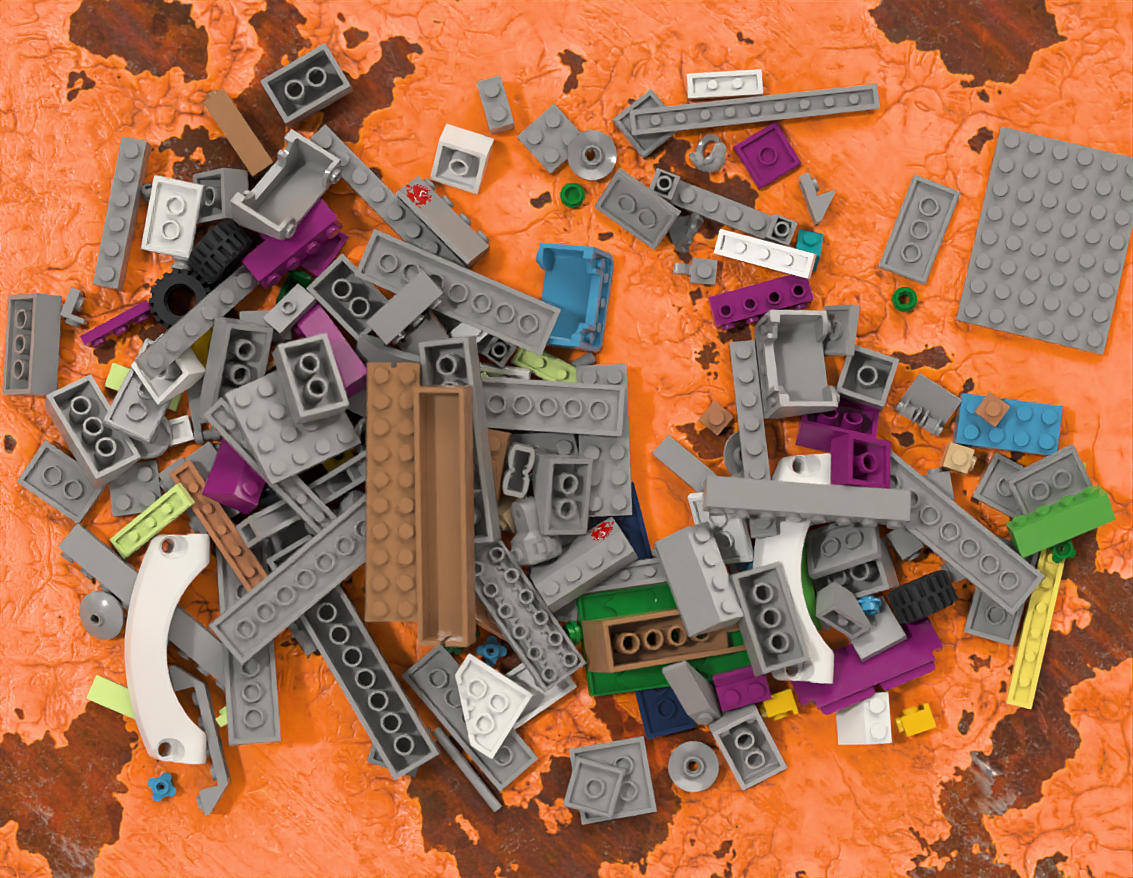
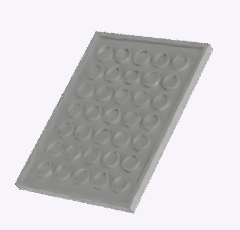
M1001 126L955 321L1103 355L1133 227V157Z

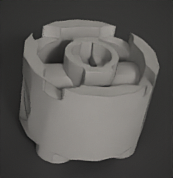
M430 308L422 313L425 318L413 328L410 324L403 331L406 335L397 345L404 352L420 356L419 342L449 338L446 334L447 328L445 324L438 320Z

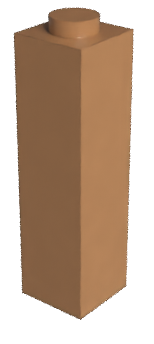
M224 88L220 91L218 89L213 90L206 96V100L203 103L253 178L257 180L270 170L274 162Z

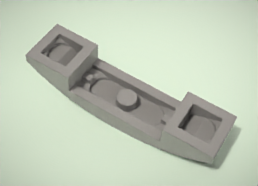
M360 333L355 353L361 360L366 363L391 362V368H395V363H420V381H422L419 355L385 347L384 341L381 338Z

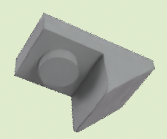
M808 172L800 175L797 180L813 225L816 226L821 222L836 190L817 196L816 192H819L815 177L811 178Z

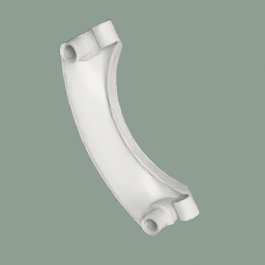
M831 454L783 457L778 462L772 480L830 485ZM775 517L777 535L755 539L753 569L779 561L810 660L789 666L788 672H786L785 667L773 671L771 674L776 680L810 681V683L833 684L834 653L824 642L810 618L801 583L802 549L811 519L801 518V521L791 522L786 521L785 517Z
M158 534L154 536L140 566L130 600L124 646L129 697L147 753L152 758L161 761L184 764L206 763L207 735L192 722L177 700L169 678L166 648L170 622L180 597L196 575L210 562L209 534ZM164 540H167L169 546L167 551L164 552L162 550V543ZM164 742L165 750L162 754H159L158 748Z

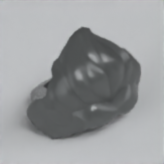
M692 213L684 217L680 216L669 229L672 243L679 252H690L689 245L692 243L693 236L704 223L699 214Z

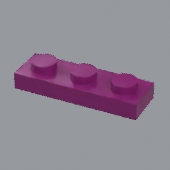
M145 300L81 335L82 342L87 347L93 346V348H97L107 342V337L113 334L118 336L129 330L128 326L132 323L137 322V324H140L151 317V304Z

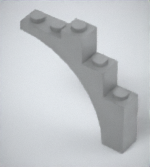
M366 450L307 485V487L326 506L349 491L359 488L365 484ZM280 500L248 517L235 527L246 546L250 548L290 528L302 519L284 500Z

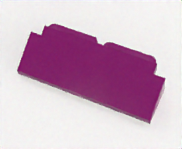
M928 616L911 623L900 624L907 639L864 662L861 661L852 644L834 650L833 684L790 681L801 707L805 708L807 703L814 701L817 710L821 709L823 714L829 715L872 697L875 693L874 687L881 685L885 690H890L931 673L935 668L934 662L936 660L932 651H942L943 645Z

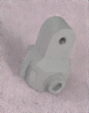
M530 496L513 502L511 505V515L517 534L510 542L512 560L519 566L543 562L560 555L563 546L562 537L560 535H543L540 532L535 497Z

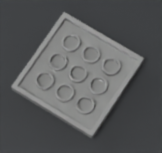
M278 370L234 389L223 396L226 403L230 406L236 422L270 487L361 444L345 411L342 414L295 425Z

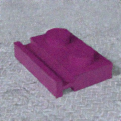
M751 664L712 675L722 712L772 699L765 674L755 677Z

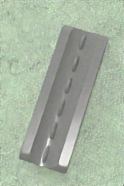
M501 539L495 540L475 554V594L538 686L544 692H547L585 665L586 662L522 569L512 560L510 552Z

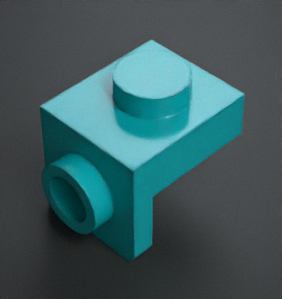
M799 229L795 249L817 254L812 272H815L820 259L824 234Z

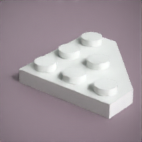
M469 653L456 672L455 677L470 745L492 759L533 694Z

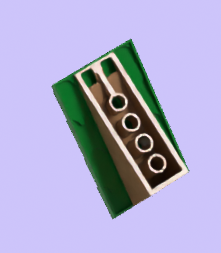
M669 584L581 595L575 599L578 622L583 631L581 643L584 661L586 662L585 672L590 697L670 686L663 674L662 668L682 661L688 662L707 681L713 680V674L751 664L738 622L733 626L688 638Z

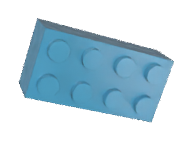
M967 393L958 395L962 402L956 408L953 443L966 447L1047 457L1058 450L1063 406L999 398L1008 404L1010 408L997 426L992 427L973 413L985 396Z

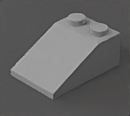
M535 454L532 484L541 534H587L593 459L571 454Z
M880 538L882 557L814 579L813 583L816 593L834 581L852 592L856 599L900 586L886 538Z
M754 703L723 712L721 710L722 718L713 720L708 724L742 791L787 768Z

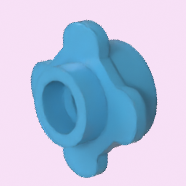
M867 595L857 600L865 615H873L880 612L879 607L882 606L879 598Z
M489 636L487 642L479 645L476 650L478 655H482L486 659V664L489 666H494L496 660L507 653L506 647L501 646L495 636ZM493 648L494 652L490 653L489 649Z
M165 772L158 778L151 777L148 780V786L153 791L152 798L155 801H161L163 797H172L176 794L177 789L173 786L170 773ZM161 784L164 785V789H160Z

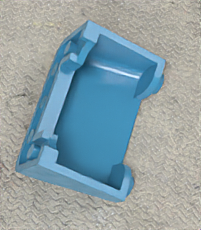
M540 242L539 250L536 254V262L542 270H545L541 301L561 309L546 346L599 352L603 343L614 269L612 255L591 246Z

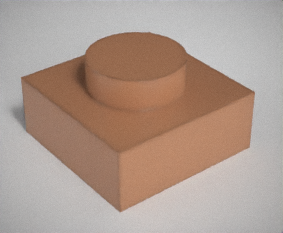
M988 392L973 413L992 427H996L1010 406L993 393Z
M714 401L698 420L718 436L732 420L733 416Z

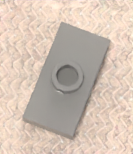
M297 284L263 317V320L282 337L317 303V300L301 285Z

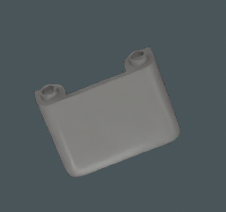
M292 129L284 137V141L288 142L287 147L284 151L279 150L277 153L278 160L250 192L246 189L244 195L237 192L230 200L234 222L242 227L279 240L289 239L293 236L300 221L331 184H336L342 175L341 159Z
M769 310L755 325L754 341L764 418L777 419L833 411L838 407L840 400L839 392L835 390L834 386H827L822 341L830 333L831 323L827 319L826 310Z

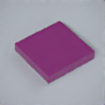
M776 121L733 146L734 151L758 190L802 164Z

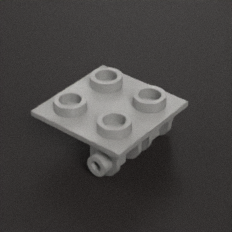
M919 373L894 409L899 412L898 415L902 414L906 418L911 419V423H917V427L920 428L922 426L925 430L929 431L930 435L939 436L943 426L962 402V399Z

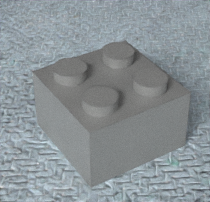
M855 345L854 356H846L835 390L839 392L840 398L882 411L899 359Z

